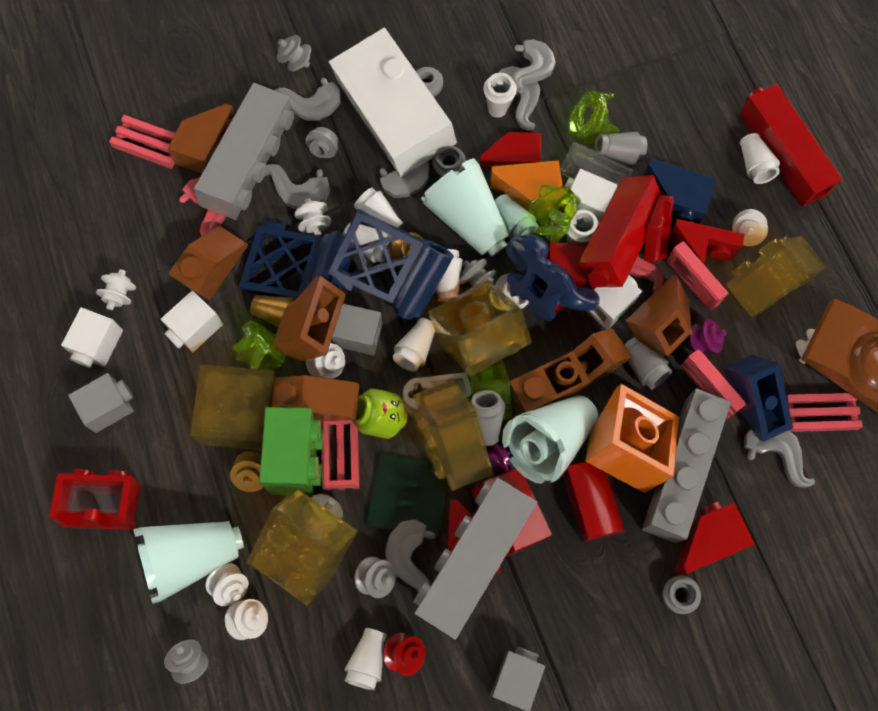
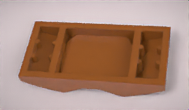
M837 299L830 300L801 359L878 413V319Z

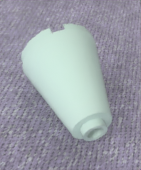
M472 158L462 163V166L465 168L464 171L460 173L459 171L454 172L451 170L424 193L425 197H421L420 200L481 255L488 252L492 257L508 245L505 239L509 236V233L480 165L476 159Z
M576 395L515 416L507 422L503 429L502 437L504 449L509 446L513 455L509 459L510 462L524 477L535 483L542 484L544 481H556L563 475L598 420L597 409L588 398Z
M229 521L150 526L133 529L135 537L141 535L144 537L145 543L138 544V550L148 589L157 588L158 593L150 595L152 604L163 601L207 576L218 566L239 557L238 550L244 548L239 527L232 528Z

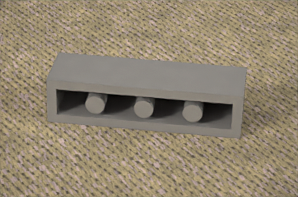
M256 83L252 84L194 187L199 206L234 220L237 219L241 210L248 208L252 198L253 187L256 182L260 183L263 180L268 159L270 156L276 155L283 131L289 130L293 123L294 112L291 111L290 96Z
M695 389L685 399L679 418L674 476L655 488L642 527L643 531L673 543H679L688 538L731 401L699 389Z
M498 477L492 486L485 483L475 500V503L480 505L474 517L470 518L466 515L454 534L460 538L454 550L451 552L445 549L436 563L434 569L440 573L431 586L425 582L413 601L414 604L419 606L415 612L416 615L455 640L537 504V501Z

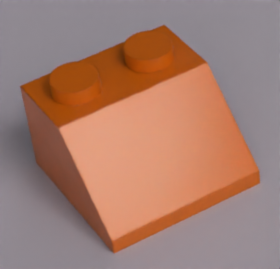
M620 384L615 389L590 431L585 461L646 493L674 476L680 417Z

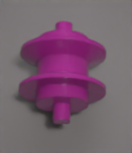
M708 319L704 321L702 327L698 324L691 326V334L688 336L686 344L694 352L700 350L707 357L710 350L714 353L722 352L724 336L727 333L725 329H721L713 320Z
M497 443L492 445V449L486 452L480 446L477 448L479 455L475 456L477 464L472 465L474 472L480 470L482 475H488L489 479L494 478V472L500 469L504 473L509 472L508 466L511 465L509 458L513 456L510 450L506 451L503 445L499 446Z

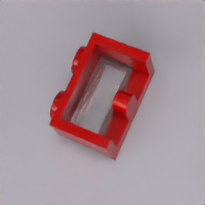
M74 469L71 474L57 473L49 518L63 528L136 529L135 515L140 484L130 473L125 471H109L108 475H95L94 472L84 469Z

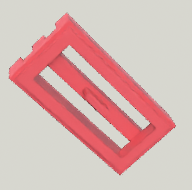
M123 115L121 119L122 126H117L115 130L117 133L116 137H112L109 141L111 146L172 169L175 162L171 154L168 157L124 140L129 138L148 147L170 153L168 150L170 144L160 140L171 143L175 133Z
M684 241L673 248L666 263L707 310L711 311L724 300V297L729 294L727 290Z
M696 350L681 364L680 367L700 390L731 401L726 420L746 405L741 396L700 350Z
M850 393L786 395L793 428L790 429L791 432L841 431L863 428L862 420H858V415L861 414L860 407H856L858 399ZM846 403V407L793 408V405ZM848 415V421L795 422V417Z
M353 420L323 421L322 489L324 491L331 489L345 490V488L360 489L359 438L355 422ZM350 424L351 480H345L344 425ZM330 425H336L337 480L331 481Z

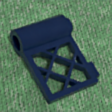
M358 209L331 263L328 274L333 276L332 283L351 291L353 286L358 287L392 303L396 307L395 312L405 319L413 320L414 317L420 318L424 314L454 255L438 243L422 240ZM361 221L375 227L379 237L378 240L360 245L356 231ZM382 231L390 234V236L384 237ZM353 239L355 247L348 249ZM399 239L411 244L406 256L394 260L391 259L386 245ZM382 245L387 262L368 268L363 251ZM358 253L364 270L349 273L340 269L339 266L344 257ZM401 265L397 273L395 270V266ZM390 268L394 280L389 290L375 285L371 274ZM366 276L368 281L362 279L361 277Z
M267 221L265 227L258 226L238 287L241 291L266 296L298 298L315 277L322 276L342 291L343 287L331 282L333 276L328 274V270L346 234L332 231L331 234L319 237L287 231L286 225ZM265 237L279 239L282 247L267 256L261 250ZM352 241L348 249L355 247ZM301 244L312 245L310 254L296 262L290 251ZM287 253L293 265L276 275L270 263ZM353 255L344 257L339 268L348 272ZM267 266L273 277L262 284L251 283L254 272ZM298 271L302 277L299 290L284 289L281 281Z

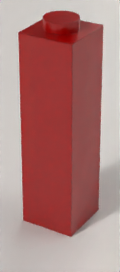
M778 84L766 89L760 87L752 91L746 97L747 101L739 114L751 132L757 133L779 160V174L801 207L829 195L842 181V177Z
M654 175L622 178L578 262L591 288L623 287L646 240L648 222L659 196L662 195Z

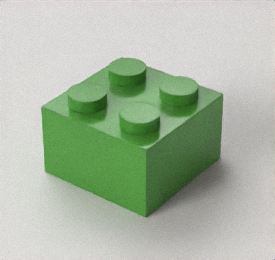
M265 407L260 484L271 495L314 496L315 486H321L322 464H318L317 450H323L324 428H321V422L316 420L311 408Z

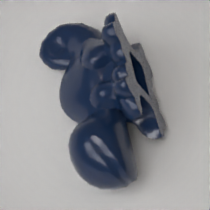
M524 234L517 235L509 241L506 247L508 259L517 270L525 274L523 276L511 273L507 276V282L510 285V295L512 297L519 295L521 300L527 299L537 320L543 318L546 321H551L556 316L555 306L558 305L578 311L594 310L599 305L600 296L596 291L588 287H577L575 279L565 268L547 259L549 248L542 237Z

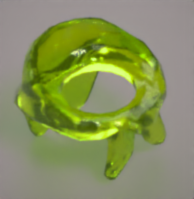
M593 90L585 92L571 113L569 133L585 143H595L599 134L620 133V129L608 119L607 101L613 99L614 94ZM589 106L594 109V112L587 123L584 124L585 110Z
M542 185L539 188V197L529 204V209L542 225L536 229V234L545 235L548 241L556 243L568 233L571 221L580 207L581 198L569 187Z
M248 321L241 327L244 337L238 343L232 345V349L238 351L235 356L237 361L248 363L254 375L264 374L280 367L284 363L288 355L273 346L275 334L254 321Z

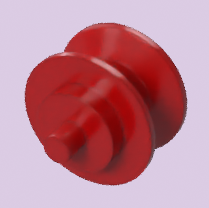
M405 633L394 634L384 647V663L389 670L399 672L401 675L411 676L421 668L425 659L423 642L419 638Z

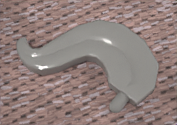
M532 39L525 40L523 45H516L514 47L515 51L523 52L524 58L531 63L530 66L513 73L512 79L517 87L516 92H523V84L541 81L551 76L556 61L554 53L546 43Z
M510 66L501 69L498 73L508 74L512 78L513 73L521 68ZM538 82L523 84V92H516L520 97V102L516 110L515 121L521 129L526 131H533L535 123L530 122L528 119L538 103L541 90Z
M326 78L321 79L323 86L319 87L317 92L310 98H303L285 87L275 89L277 92L290 96L291 111L306 121L321 120L331 115L341 104L340 89L333 81L328 83Z
M428 161L403 177H400L397 171H392L389 174L384 168H381L379 171L382 176L380 183L383 191L393 198L410 197L422 191L429 181Z
M266 165L265 176L270 175L272 177L279 197L288 207L297 210L305 203V199L311 198L312 201L324 203L331 191L328 179L323 177L321 169L316 172L317 178H309L307 182L295 185L290 181L280 165Z
M752 429L744 435V448L749 450L747 455L749 460L755 458L756 452L760 454L769 451L776 452L782 458L786 477L792 485L799 488H807L815 484L814 478H805L803 474L802 449L798 438L790 430L765 442L759 440Z
M414 519L400 522L392 531L385 548L386 561L394 566L396 576L419 592L425 582L431 585V582L412 562L411 557L413 551L422 545L423 539H434L435 533L427 531V525Z

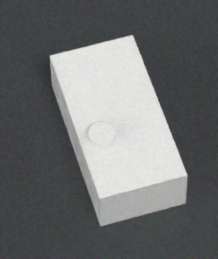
M385 27L328 61L339 85L400 177H403L457 143L451 121Z

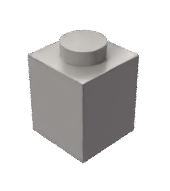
M343 304L332 337L333 344L343 349L374 355L383 324L381 312Z
M108 373L68 395L84 426L95 433L134 412L129 402L133 398L130 389L123 380L117 382Z
M518 646L515 653L506 651L490 696L525 711H530L546 667L537 663L539 655Z

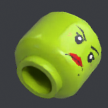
M369 389L358 396L356 420L353 421L362 434L390 439L397 435L405 426L408 414L404 401L398 394L379 389Z

